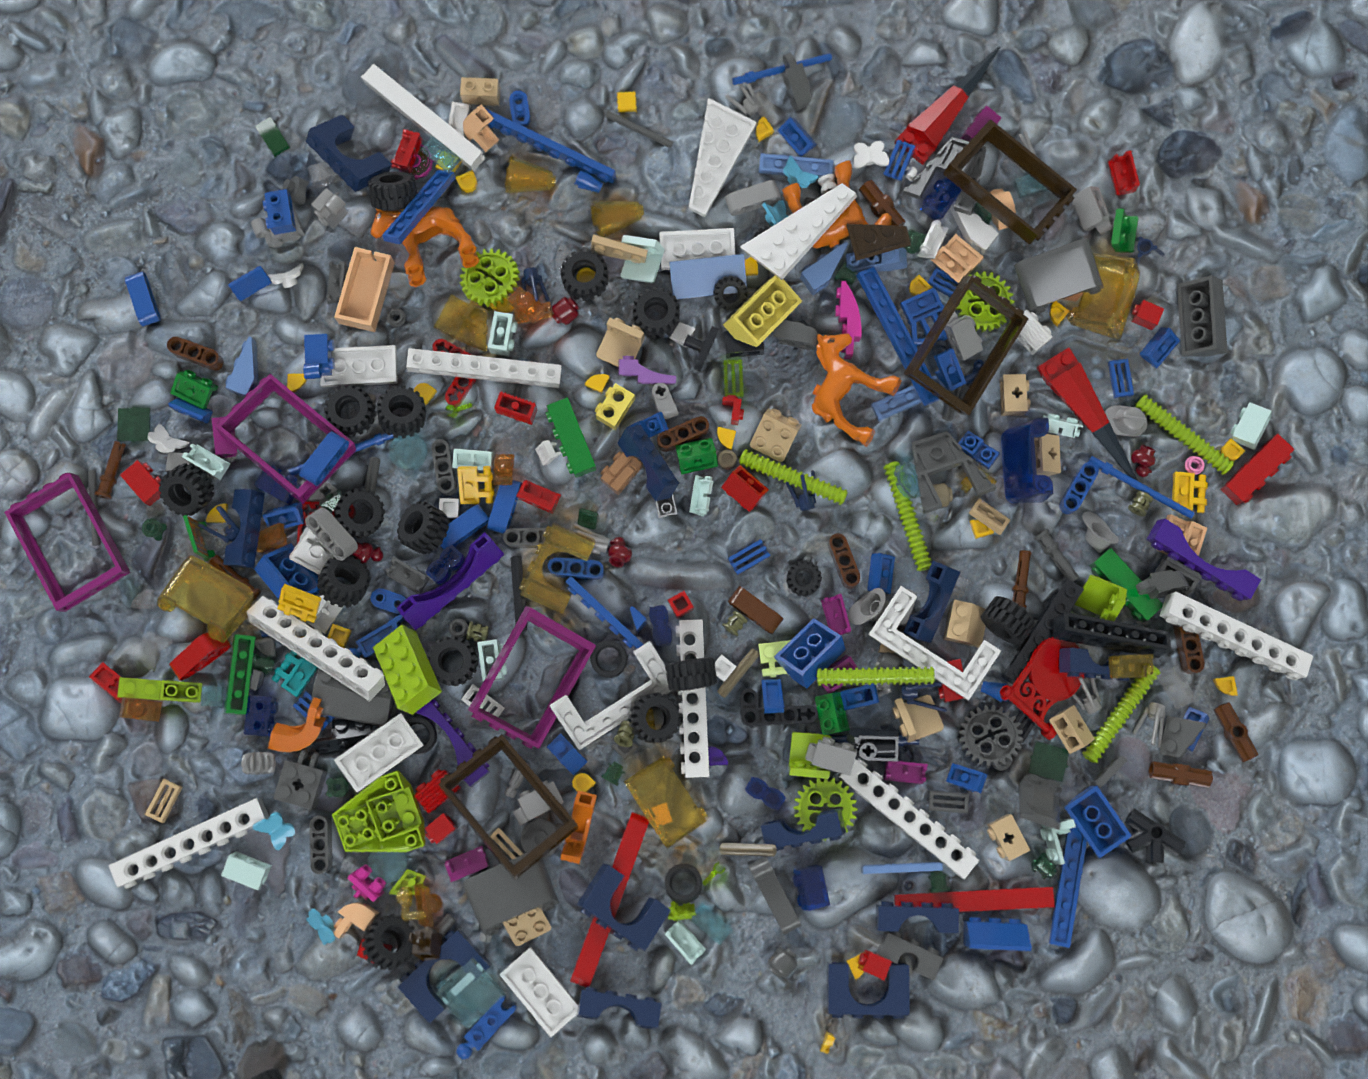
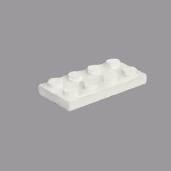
M734 228L660 232V244L665 249L661 260L662 270H670V261L734 255Z
M395 345L334 348L332 358L335 361V369H332L331 376H322L320 378L321 387L397 384V347Z
M400 713L334 759V761L358 793L424 745Z
M531 947L499 974L550 1037L577 1015L578 1003Z

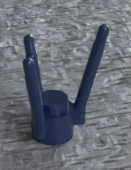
M1143 237L1136 238V241L1139 243L1137 245L1138 255L1134 264L1135 267L1138 266L1142 256H1147L1152 251L1157 252L1161 256L1165 255L1149 239H1143Z
M534 267L525 269L523 271L524 277L521 278V305L523 306L525 302L526 284L532 287L534 299L536 302L538 301L536 286L539 283L548 306L551 307L552 304L538 269Z
M812 470L811 476H814L815 479V471ZM803 474L800 476L803 494L799 495L800 499L796 496L789 482H786L795 505L800 507V511L815 508V493L810 495L807 492Z
M217 506L216 509L229 524L223 530L225 535L203 524L198 526L221 538L225 543L233 542L240 528L233 522L222 506Z
M930 682L914 685L902 684V699L907 700V704H915L943 712L947 711L946 708L914 700V698H918V689L941 686V682H934V684H930Z

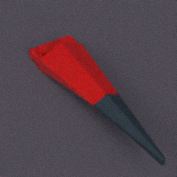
M1000 47L991 52L907 125V128L895 140V144L897 140H901L902 142L915 145L916 148L912 157L924 165L939 146L969 96L999 52Z
M1070 347L1036 367L1045 383L1083 422L1125 473L1137 480L1081 363L1078 362Z

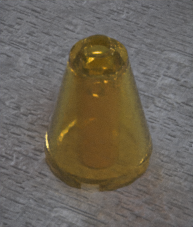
M509 156V167L506 170L505 193L551 190V187H555L556 176L553 175L552 171L518 157Z
M593 201L592 204L594 205L591 206L593 226L597 225L599 230L596 231V234L604 238L641 220L642 215H644V208L637 201Z

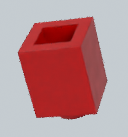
M1143 300L1133 308L1131 314L1134 316L1131 322L1153 330L1158 325L1164 308Z
M685 591L667 600L677 619L694 610V606Z
M443 813L424 829L427 831L425 835L431 843L440 844L458 827L447 813Z
M865 949L864 953L862 952L858 958V968L885 980L892 961Z

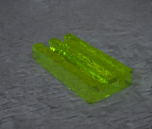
M742 359L723 360L725 397L727 395H735L743 398ZM727 364H731L732 392H728ZM735 364H738L739 392H736Z

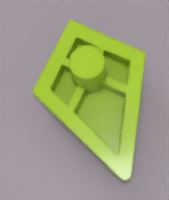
M407 869L389 894L420 895L426 875Z

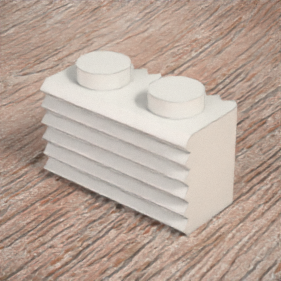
M1026 310L1023 315L1029 319L1017 339L1031 355H1034L1052 339L1050 329L1038 322L1037 315Z

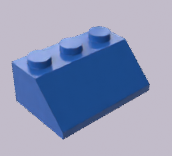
M292 543L262 556L254 570L278 599L284 584L316 596L320 591L317 588L319 576L315 572L289 559L290 554L295 548Z
M813 618L774 658L794 681L807 689L817 679L818 668H821V670L828 668L846 648L841 635Z
M1098 786L1088 787L1064 807L1070 818L1074 819L1075 825L1099 859L1132 837Z
M969 917V921L963 920V945L970 949L1031 951L1028 926L1025 923H1021V919H1009V922H1001V918H989V921H981L980 917Z

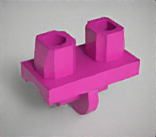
M367 864L352 872L347 879L354 884L352 888L356 891L353 896L355 899L362 896L365 900L369 898L374 902L385 893L383 889L386 882L380 877L372 881L369 875L373 871Z

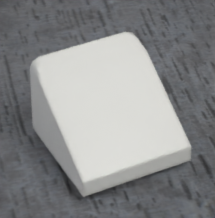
M679 322L670 339L683 346L687 335L689 334L693 337L696 329Z

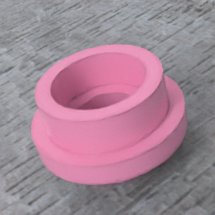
M1191 456L1185 461V469L1188 473L1198 475L1204 470V461L1198 456ZM1191 463H1195L1197 468H1192Z

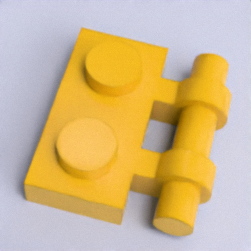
M458 466L460 504H480V497H485L486 503H493L495 492L494 488H492L493 473L491 472V466H483V473H478V466ZM479 482H484V489H479Z
M1175 471L1173 473L1172 500L1193 511V505H1196L1197 513H1205V506H1207L1205 494L1206 489H1208L1206 475L1200 474L1198 475V481H1194L1195 473ZM1194 488L1198 489L1197 498H1194Z
M284 584L281 589L277 609L283 611L285 615L290 616L291 614L299 617L301 621L315 623L322 598Z

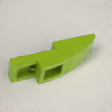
M120 677L117 697L200 703L202 683Z

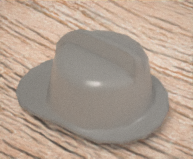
M1111 406L1105 411L1115 435L1137 437L1146 430L1147 418L1139 408Z
M1088 511L1083 513V521L1088 527L1085 539L1097 552L1102 553L1110 544L1118 543V537L1098 515Z
M880 588L873 589L854 603L848 613L849 621L854 625H861L868 620L878 621L890 603L886 600L884 590Z

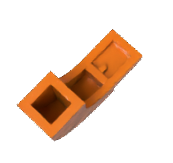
M313 699L304 724L289 726L276 723L270 735L268 749L280 752H294L312 744L318 737L326 718L321 717L323 713V708L320 707L322 699Z
M582 791L577 792L571 817L578 824V829L566 838L560 860L580 864L589 835L597 795Z

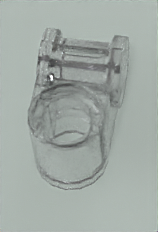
M325 161L313 164L308 168L314 188H323L343 180L340 176H337V173Z

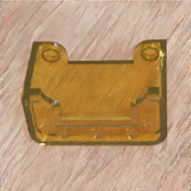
M1093 253L1104 288L1099 293L1093 295L1083 291L1079 306L1069 311L1068 321L1073 326L1109 338L1121 339L1139 283L1140 271L1135 258Z
M188 556L158 597L157 606L163 611L168 612L174 611L176 607L208 624L209 636L224 643L248 617L247 611L252 607L253 592L247 585L195 556Z
M663 755L623 782L668 849L706 823L705 818L708 815L702 806L698 808L672 769L675 765L670 757L665 758Z

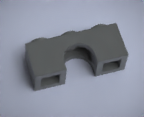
M885 931L876 954L898 963L903 953L912 952L916 958L913 971L931 980H935L943 961V957L939 956L940 951L928 947L926 950L920 947V942L912 938L907 941L902 939L903 934L891 931L889 933Z

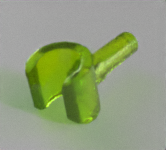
M471 403L458 407L448 405L445 407V410L453 409V413L447 416L455 418L458 412L473 406Z
M717 862L713 865V871L702 882L704 886H706L713 879V877L722 874L725 871V867L722 869L721 872H718L716 870V865H718L720 862Z

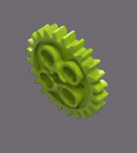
M493 248L490 249L489 253L483 249V254L481 255L477 251L479 263L472 268H461L464 273L459 276L463 280L460 282V285L463 287L462 291L468 299H471L474 304L477 302L479 306L485 303L489 307L490 303H493L496 307L497 301L504 304L503 298L509 300L508 294H515L513 288L519 287L517 282H515L520 281L518 276L520 271L517 268V263L506 251L502 254L500 249L496 253Z
M983 271L981 276L978 272L974 274L982 280V284L995 289L998 296L1007 298L1010 301V305L1015 302L1010 300V297L1014 294L1008 293L1011 287L1004 286L1006 280L999 281L1000 275L993 278V272L987 276L986 271ZM969 289L955 310L960 311L957 315L958 317L964 315L972 317L976 324L975 330L977 331L981 327L982 333L987 328L990 332L994 330V327L998 329L1001 327L1000 324L1004 325L1007 322V318L997 310L996 315H993L990 312V308L993 307L989 304L984 305L985 301H980L981 298L974 296ZM971 307H975L978 310V314H974L971 311Z
M835 777L832 778L831 782L828 779L821 781L820 778H817V783H814L810 779L809 787L803 784L805 791L798 790L801 798H795L799 805L793 807V809L799 810L794 817L801 818L797 824H804L802 831L810 830L816 825V823L810 820L812 813L820 814L823 812L822 809L809 810L808 806L823 807L824 803H827L828 807H843L841 812L845 829L848 833L849 831L846 826L854 825L850 819L857 818L852 812L858 810V808L852 806L857 800L850 799L854 793L846 792L849 786L841 787L842 780L836 784ZM834 793L841 796V801L838 804H833L830 801V796ZM811 794H820L821 801L813 803L810 800Z

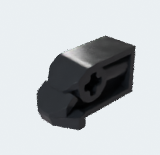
M853 728L848 731L846 740L849 744L854 745V749H857V754L864 760L898 761V730Z

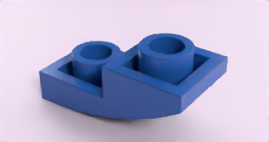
M662 412L626 427L641 425L649 438L669 429Z
M967 431L958 443L964 453L988 470L1000 456V452L985 444L983 439L970 431Z

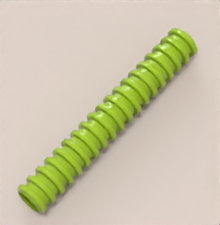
M1147 394L1143 395L1136 403L1135 407L1145 412V416L1149 415V419H1154V423L1158 422L1160 427L1163 426L1165 431L1168 430V433L1173 434L1174 438L1177 437L1179 442L1182 441L1183 445H1187V448L1192 449L1193 453L1196 452L1198 457L1202 456V460H1207L1206 463H1211V467H1216V471H1221L1222 475L1226 474L1233 467L1234 461H1229V458H1225L1223 453L1220 454L1218 449L1215 450V447L1210 446L1209 442L1206 443L1204 438L1201 439L1200 435H1195L1196 432L1190 431V427L1186 428V424L1182 425L1180 420H1176L1177 417H1172V414L1167 413L1166 409L1163 410L1161 405L1158 406L1157 402L1152 401V398L1149 399Z
M747 449L743 451L739 465L742 466L744 464L746 468L749 466L751 470L756 469V472L761 471V474L766 473L767 476L771 475L772 478H778L779 481L784 480V483L789 482V485L794 484V487L797 488L799 486L803 490L800 477L803 474L802 471L799 473L797 469L792 470V467L787 468L786 465L782 466L779 462L777 464L775 463L776 461H770L769 458L764 459V456L754 455L752 451L749 453ZM807 473L804 475L807 492L811 491V494L821 495L824 499L826 497L828 501L834 500L833 503L839 502V505L844 503L848 493L847 489L842 490V487L837 488L836 485L832 486L829 482L827 484L824 480L819 481V478L809 477Z
M894 461L886 464L883 469L886 470L885 475H888L887 481H890L889 486L892 487L890 491L893 492L894 503H897L896 509H899L898 514L901 515L900 520L903 521L901 524L905 527L903 530L906 531L905 536L908 537L907 542L910 543L909 548L912 549L911 554L914 555L912 558L916 561L914 564L918 567L916 570L919 572L930 569L932 564L930 563L931 558L928 557L929 552L926 551L928 548L924 545L926 542L922 539L924 535H921L922 529H919L920 524L917 523L918 518L915 517L917 514L913 511L915 508L912 507L913 502L910 501L909 490H906L907 484H904L905 479L902 478L904 475L900 472L902 470L899 467L900 462Z
M1145 663V668H1142L1141 673L1137 675L1138 678H1135V682L1130 684L1131 688L1127 689L1128 692H1125L1124 697H1121V702H1118L1117 707L1113 708L1114 712H1111V716L1106 718L1107 722H1104V726L1099 728L1100 732H1096L1097 736H1094L1093 742L1089 743L1090 746H1087L1086 751L1082 752L1087 760L1092 763H1098L1097 759H1100L1102 757L1101 754L1105 753V748L1108 749V744L1112 743L1111 739H1115V734H1118L1119 729H1122V724L1126 723L1125 720L1130 718L1129 714H1132V710L1136 709V704L1140 703L1139 700H1142L1143 695H1146V690H1149L1150 685H1153V680H1156L1157 675L1161 674L1157 667L1150 663Z
M933 666L929 669L927 667H924V669H921V667L914 669V667H911V669H908V667H905V669H902V667H899V669L895 667L893 669H889V667H886V669H883V667L871 669L868 667V669L861 668V670H858V668H855V670H852V668H849V670H846V668H843V670H840V668H837V670H833V668L821 670V668H818L817 684L819 686L821 684H825V686L831 684V686L843 684L846 686V684L852 685V683H856V685H859V683H862V685H865V683H868V685H871V683H874V685H877V683L881 685L887 683V685H890V683H893V685H896V683H899V685H902V683L906 685L912 683L914 685L915 683L921 684V682H924V684H927V682L934 684L935 682Z

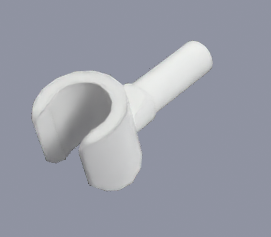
M907 167L905 177L912 181L917 175V169L915 167Z

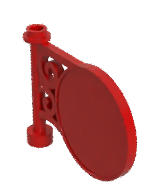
M1054 637L1044 640L1036 647L1030 661L1012 686L1005 685L1000 690L1001 698L1003 700L1009 699L1041 728V734L1047 740H1051L1057 735L1051 722L1046 723L1044 721L1047 711L1056 702L1070 698L1081 686L1079 677H1067V673H1059V649L1079 648V646L1074 642L1054 639ZM1027 675H1029L1030 682L1023 683ZM1033 705L1034 709L1039 711L1038 715L1033 711Z

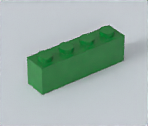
M568 397L546 405L548 409L545 412L549 423L553 422L555 429H552L556 440L560 439L562 446H559L562 456H567L569 463L566 466L569 473H574L575 478L597 470Z
M1112 548L1106 550L1089 565L1096 577L1127 589L1124 607L1127 606L1130 609L1131 615L1135 620L1142 623L1146 622L1163 607L1162 602L1158 598L1150 599L1148 594H1138L1135 586L1142 581Z
M238 634L233 636L224 714L246 715L255 636Z

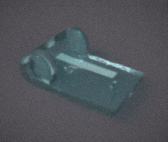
M474 958L467 962L448 982L444 979L436 987L438 991L435 993L467 1030L506 994Z

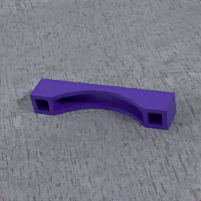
M1167 519L1157 520L1146 539L1152 543L1151 546L1153 548L1168 553L1167 556L1176 561L1179 560L1184 566L1198 572L1202 579L1214 582L1218 589L1231 593V597L1238 601L1251 599L1262 580L1246 569L1237 571L1225 570L1205 562L1191 549L1182 529Z
M483 533L470 545L464 563L447 582L431 591L411 595L397 607V610L417 630L424 626L431 617L439 613L445 605L453 601L459 593L468 588L479 576H482L487 569L497 563L505 554L486 533Z
M434 698L415 713L428 717L446 732L455 749L458 766L463 761H469L477 749L471 742L466 743L463 739L464 733L458 727L455 729L452 726L451 722L453 720L446 712L442 713L438 709L440 704ZM488 762L464 780L469 787H473L490 773Z

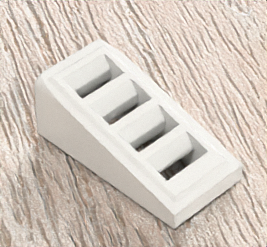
M473 684L461 700L470 706L472 702L469 699L475 691H479V688ZM486 695L480 708L483 709L486 703L490 701L491 704L486 711L490 712L496 706L498 708L493 715L499 717L505 708L489 695Z

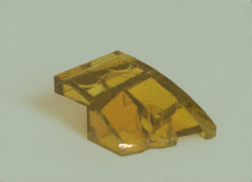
M451 294L433 327L469 346L482 351L487 350L488 310L472 300L467 304Z

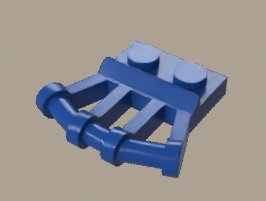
M935 287L900 303L910 325L911 338L916 347L921 346L925 339L917 338L916 323H920L927 336L930 328L925 319L931 317L935 323L938 318L937 314L941 313L944 309V305ZM945 330L942 331L936 342L948 339Z

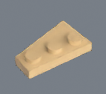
M594 234L591 241L592 254L597 252L598 255L630 260L634 263H645L648 250Z

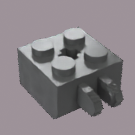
M302 749L298 762L285 760L273 799L310 810L317 809L327 777V771L316 768L320 754L318 752L313 753L309 766L304 765L308 749ZM300 780L301 783L304 784L303 788L298 787V782H300Z

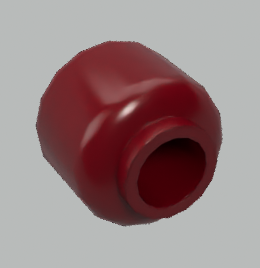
M563 297L552 306L554 313L552 317L558 324L562 322L564 325H568L579 316L578 310L580 307L571 297L569 299Z

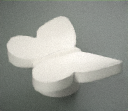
M876 141L871 146H866L863 143L855 144L854 151L857 155L854 157V168L860 169L872 164L888 166V156L885 152H882L884 143Z
M301 263L289 272L268 274L272 284L282 283L284 288H288L298 283L296 278L301 274L304 266Z
M161 424L156 426L154 432L148 433V440L155 443L156 449L162 453L174 452L175 449L187 447L190 443L170 437Z

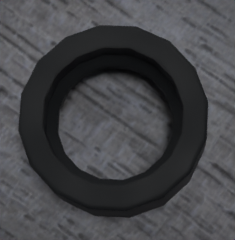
M606 640L596 645L591 654L590 661L592 668L597 674L605 678H613L619 676L625 670L628 657L621 644ZM605 648H613L620 654V664L614 670H604L598 664V655Z
M413 717L406 720L410 727L415 724H421L429 732L427 743L413 754H424L431 750L437 739V732L433 723L421 717Z
M681 863L674 865L668 870L664 885L667 895L671 900L687 904L697 899L702 891V878L700 872L694 866ZM687 872L694 877L695 887L691 893L679 895L673 890L672 880L678 873Z

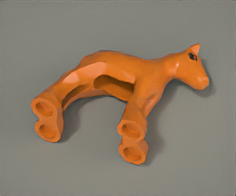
M848 160L834 167L837 186L843 183L850 188L852 164ZM799 183L785 187L782 190L783 197L788 203L789 209L795 213L803 208L800 203L801 190ZM855 199L812 247L820 249L821 247L829 246L832 249L835 245L840 244V240L849 237L846 224H868L861 207ZM888 213L882 214L873 225H891L892 216Z
M432 206L402 242L409 253V258L404 264L406 274L409 275L408 281L410 286L418 287L426 281L418 245L427 242L432 237L438 235L453 237L459 243L458 251L463 267L472 268L479 263V257L475 253L477 248L471 236L459 223L460 220L455 217L452 209ZM375 208L377 213L375 214L370 232L375 239L380 238L401 214L399 210L385 211Z
M818 334L816 354L823 368L827 371V376L822 385L817 384L814 388L813 394L816 396L812 404V411L814 414L821 416L826 423L830 422L833 418L836 427L846 432L853 440L859 441L862 445L868 447L875 434L874 429L856 427L850 424L843 416L840 406L841 399L850 391L853 383L865 385L873 390L887 393L894 397L902 380L894 375L875 378L864 373L854 364L843 360L839 356V352L851 344L852 337L849 334L829 336Z

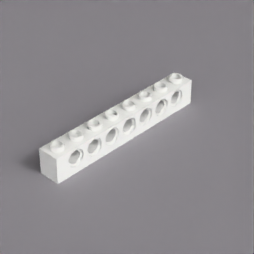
M408 348L406 366L408 372L559 388L561 365Z
M1178 592L1166 595L1160 617L1165 618L1166 622L1174 625L1178 624L1185 631L1195 632L1202 639L1212 640L1222 648H1229L1235 651V654L1239 656L1249 657L1256 664H1264L1271 671L1285 674L1288 679L1298 680L1307 677L1313 655Z
M262 596L247 611L248 620L251 624L369 702L385 686L384 674L381 670L369 666L364 659L357 658L349 649H343L335 640L326 638L318 629L311 628L306 622L297 619L291 614L290 616L285 615L283 611L277 609L278 605L272 599L268 600Z
M703 619L679 620V625H676V637H680V645H676L677 656H681V661H684L687 655H694L696 659L704 658ZM686 636H693L695 643L693 645L685 644L684 639ZM704 687L678 691V695H682V703H679V713L683 715L680 734H684V742H680L681 754H685V762H681V774H685V778L709 777L706 689ZM690 693H694L698 697V701L695 704H690L686 700ZM690 713H696L699 720L697 723L691 724L688 722L687 716ZM695 732L699 735L697 743L689 742L688 735ZM697 752L700 755V761L698 763L690 762V753Z
M860 758L855 759L850 776L840 773L839 779L960 878L965 879L979 860L975 857L977 854L972 849L962 847L960 845L961 841L956 836L946 834L944 832L945 827L937 821L935 823L930 821L928 813L921 808L918 811L913 807L914 802L906 796L902 798L897 794L899 790L890 783L886 785L882 781L883 777L876 771H869L866 768L868 765ZM860 773H864L867 776V782L863 785L857 779ZM877 785L883 789L880 797H876L873 794V789ZM892 798L898 801V807L895 810L889 807V801ZM907 811H911L914 815L913 820L909 823L904 819ZM922 824H927L929 827V832L926 835H922L920 832ZM941 836L944 838L945 844L943 847L938 848L935 841ZM955 849L960 852V858L956 861L951 857V853Z
M255 798L108 866L117 888L125 887V889L137 885L136 881L142 878L145 881L155 877V872L159 870L165 872L174 868L173 864L179 861L183 864L192 860V855L199 853V855H203L211 851L210 847L216 844L220 847L229 843V838L235 836L237 839L247 835V830L253 828L255 823L263 819H269V815L262 798ZM244 814H248L250 817L248 824H244L242 821ZM227 822L231 824L229 833L224 830V825ZM209 830L213 834L211 841L206 839V833ZM190 839L194 841L192 850L187 845ZM172 847L176 850L174 858L169 855ZM153 856L157 858L156 866H153L151 864V858ZM135 864L139 868V871L136 875L132 871V868Z

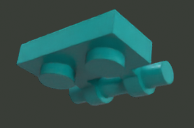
M291 650L290 653L287 652L284 656L285 660L280 667L274 670L275 674L271 680L278 683L282 677L285 680L281 687L295 697H299L319 668L303 657L297 659L296 656L298 654ZM291 663L295 664L292 671L288 674L286 670Z

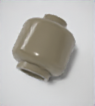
M945 483L933 484L942 503V508L948 507L949 503L953 500L951 487H948Z

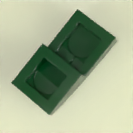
M271 117L255 125L274 157L290 148Z

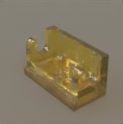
M1153 654L1108 657L1110 679L1147 677L1146 667H1148V674H1153Z

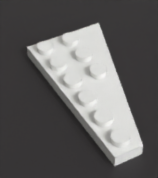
M708 98L689 203V210L703 217H706L757 125V122Z
M841 183L743 244L740 248L779 279L783 280L854 201L857 195Z

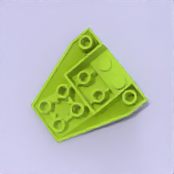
M399 770L380 776L332 814L345 852H408L426 845L423 816L414 797L415 794L411 784Z

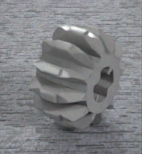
M253 752L242 756L241 767L242 772L245 774L264 775L275 771V755L271 752Z

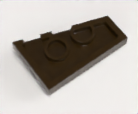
M846 224L856 261L912 245L907 226Z

